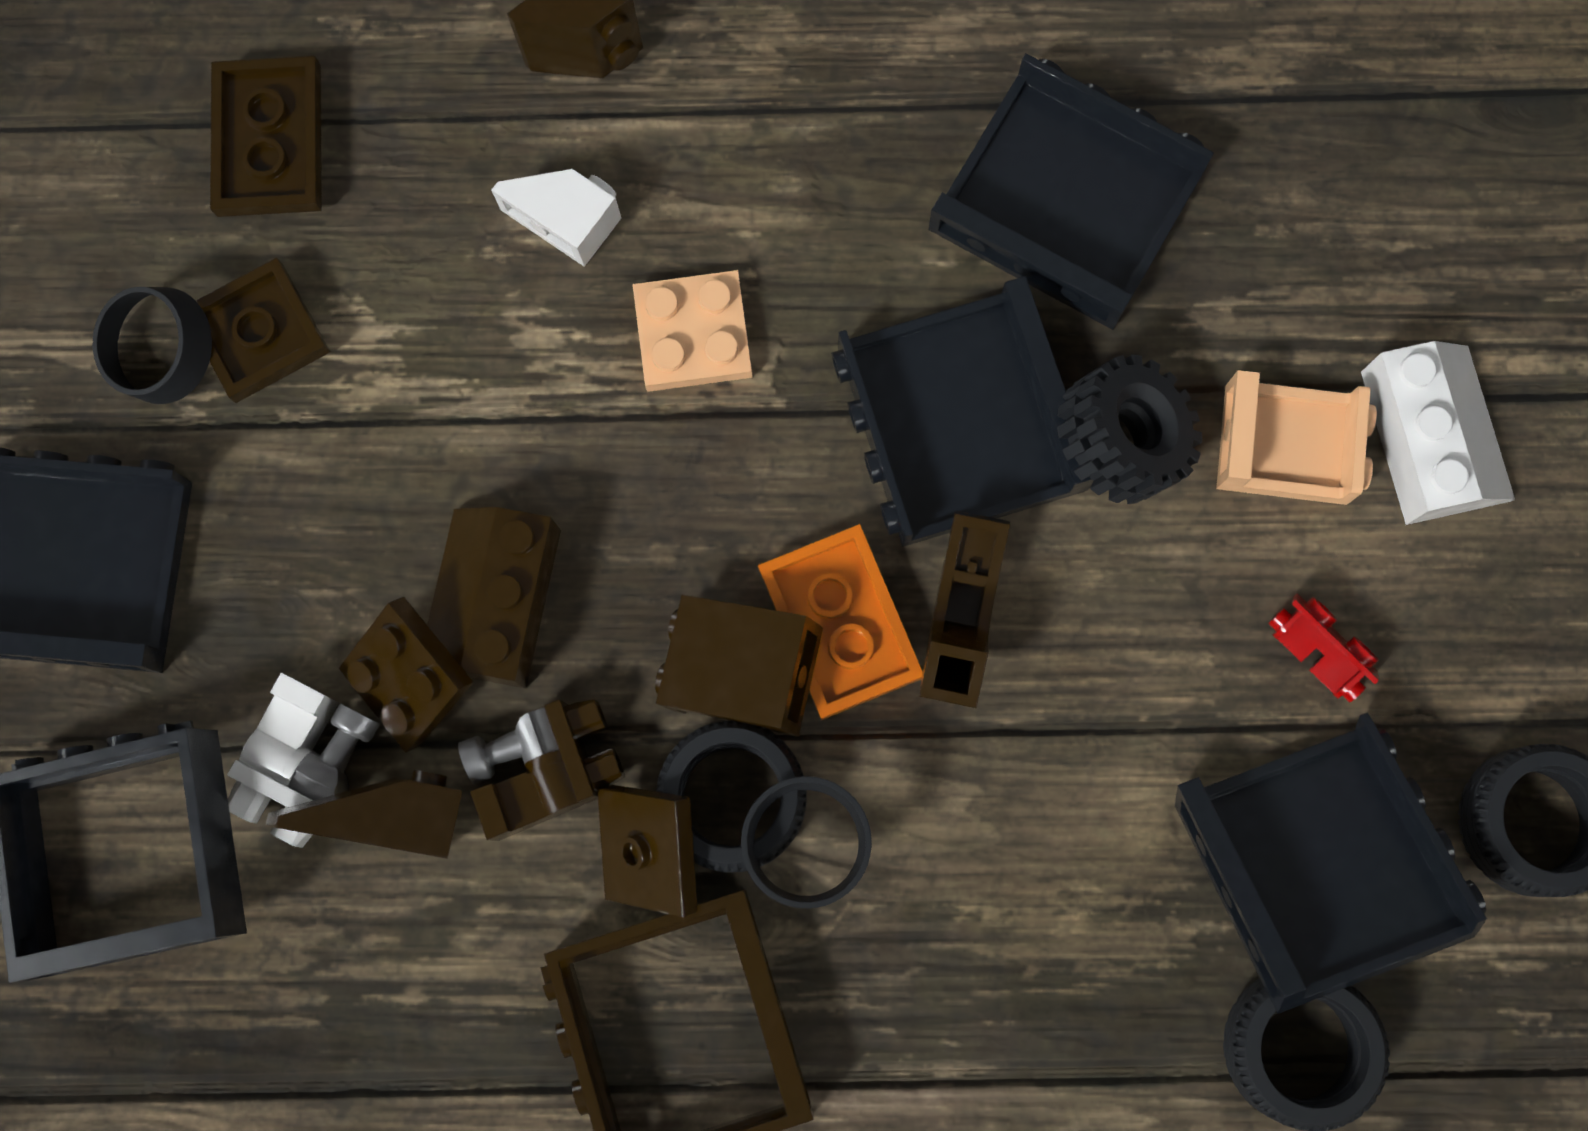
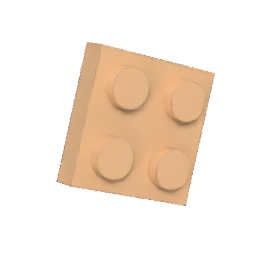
M738 270L633 284L644 381L647 392L753 378Z

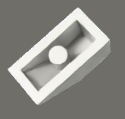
M573 169L498 181L491 190L502 212L584 267L621 219L615 198L616 192L613 188L595 175H591L587 179Z

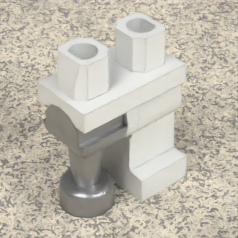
M280 673L270 692L274 695L257 729L244 745L239 761L235 760L227 774L237 780L228 798L229 812L250 823L257 824L271 799L288 808L348 791L349 784L344 771L359 739L369 742L380 724L342 704L338 706L339 702ZM332 717V725L339 729L320 755L312 750ZM273 828L271 834L300 848H303L313 835Z

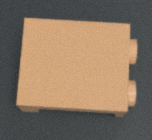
M1238 370L1225 386L1216 489L1347 505L1361 495L1363 490L1368 489L1372 478L1373 462L1370 457H1366L1367 437H1370L1374 431L1377 416L1376 406L1369 404L1370 387L1358 386L1351 393H1339L1259 383L1260 373Z

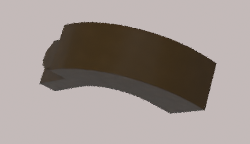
M955 510L930 626L919 697L977 708L989 654V628L1010 529V521Z

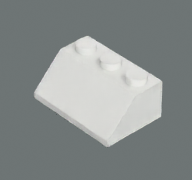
M1432 341L1380 353L1361 371L1365 387H1370V404L1376 406L1377 429L1406 525L1515 500L1468 346Z

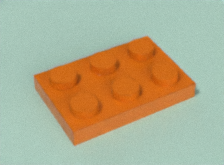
M860 524L758 565L776 611L807 616L823 627L809 689L821 720L921 680V666Z

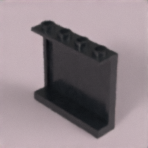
M1025 53L1018 76L947 194L942 192L933 206L928 230L1016 278L1026 276L1028 284L1113 330L1202 177L1214 152L1206 149L1203 143L1193 135L1176 133L1157 123L1155 117L1149 112L1140 108H1129L1117 102L1100 86L1092 83L1083 84L1064 74V71L1056 63L1047 59L1038 60Z
M1026 276L1005 282L1001 294L849 339L847 330L838 332V351L831 352L835 372L840 384L849 381L855 399L847 402L850 418L856 433L864 431L866 433L871 451L864 452L867 471L873 484L882 482L887 502L880 504L882 517L888 534L898 533L902 547L950 533L955 510L997 519L1088 491L1091 487L1093 480L1090 477L1080 480L1075 474L1074 470L1080 466L1075 457L1067 461L1063 453V449L1069 446L1068 439L1059 438L1057 427L1065 423L1066 420L1058 417L1057 414L1059 406L1066 402L1063 398L1066 390Z
M0 447V659L163 673L192 482L175 472V465L164 461L145 459L141 460L140 467L121 466L122 461L113 457L88 455L85 463L68 461L69 457L67 455L45 450L34 451L33 458L16 457L15 451Z
M1368 712L1359 716L1356 728L1353 731L1207 787L1203 786L1199 777L1177 785L1175 808L1278 1014L1472 939L1487 920L1485 916L1486 904L1480 890L1473 881H1465L1454 862L1456 856L1451 840L1443 829L1434 828L1424 810L1426 803L1419 785L1413 778H1405L1396 762L1397 753L1390 735L1383 728L1377 729Z

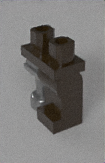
M557 700L544 705V708L526 713L520 717L516 730L487 744L480 736H475L458 743L463 767L473 784L493 777L495 774L494 765L517 758H523L527 770L525 773L502 782L491 783L470 791L486 840H503L584 804L598 800L597 788L613 785L625 778L622 764L615 749L611 748L588 757L581 738L608 729L601 706L597 700L575 702L570 705Z

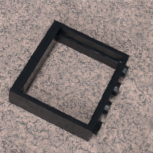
M191 720L178 724L165 723L157 726L158 735L143 738V733L116 735L107 738L108 747L94 750L92 745L63 748L57 751V760L44 763V758L42 757L15 760V764H11L12 771L0 773V914L9 983L51 977L247 934L218 730L195 729ZM180 757L202 916L57 948L37 791Z

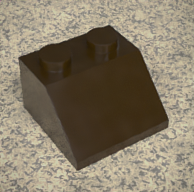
M525 0L507 13L524 63L531 72L604 78L614 70H622L628 67L637 58L639 51L643 49L633 0Z

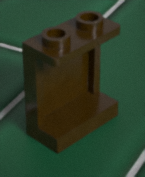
M681 595L679 608L673 612L669 622L668 635L671 641L666 662L660 666L656 676L655 689L658 694L656 704L678 713L686 714L690 712L738 721L799 737L823 627L804 615Z

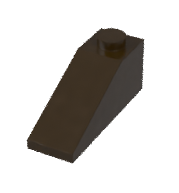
M414 770L411 780L392 778L268 813L265 825L448 859L463 791L445 787L447 776Z

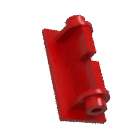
M1297 593L1293 596L1291 603L1297 610L1291 615L1283 608L1268 622L1275 630L1272 636L1278 639L1300 662L1316 648L1324 655L1309 671L1337 699L1343 696L1349 703L1355 700L1366 689L1360 682L1364 676H1367L1374 684L1379 681L1378 671L1373 667L1379 661L1375 654L1355 636L1347 642L1332 627L1337 621L1336 617L1314 596L1306 602Z

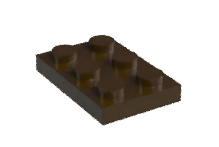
M316 56L211 62L210 209L217 217L322 211L321 65Z

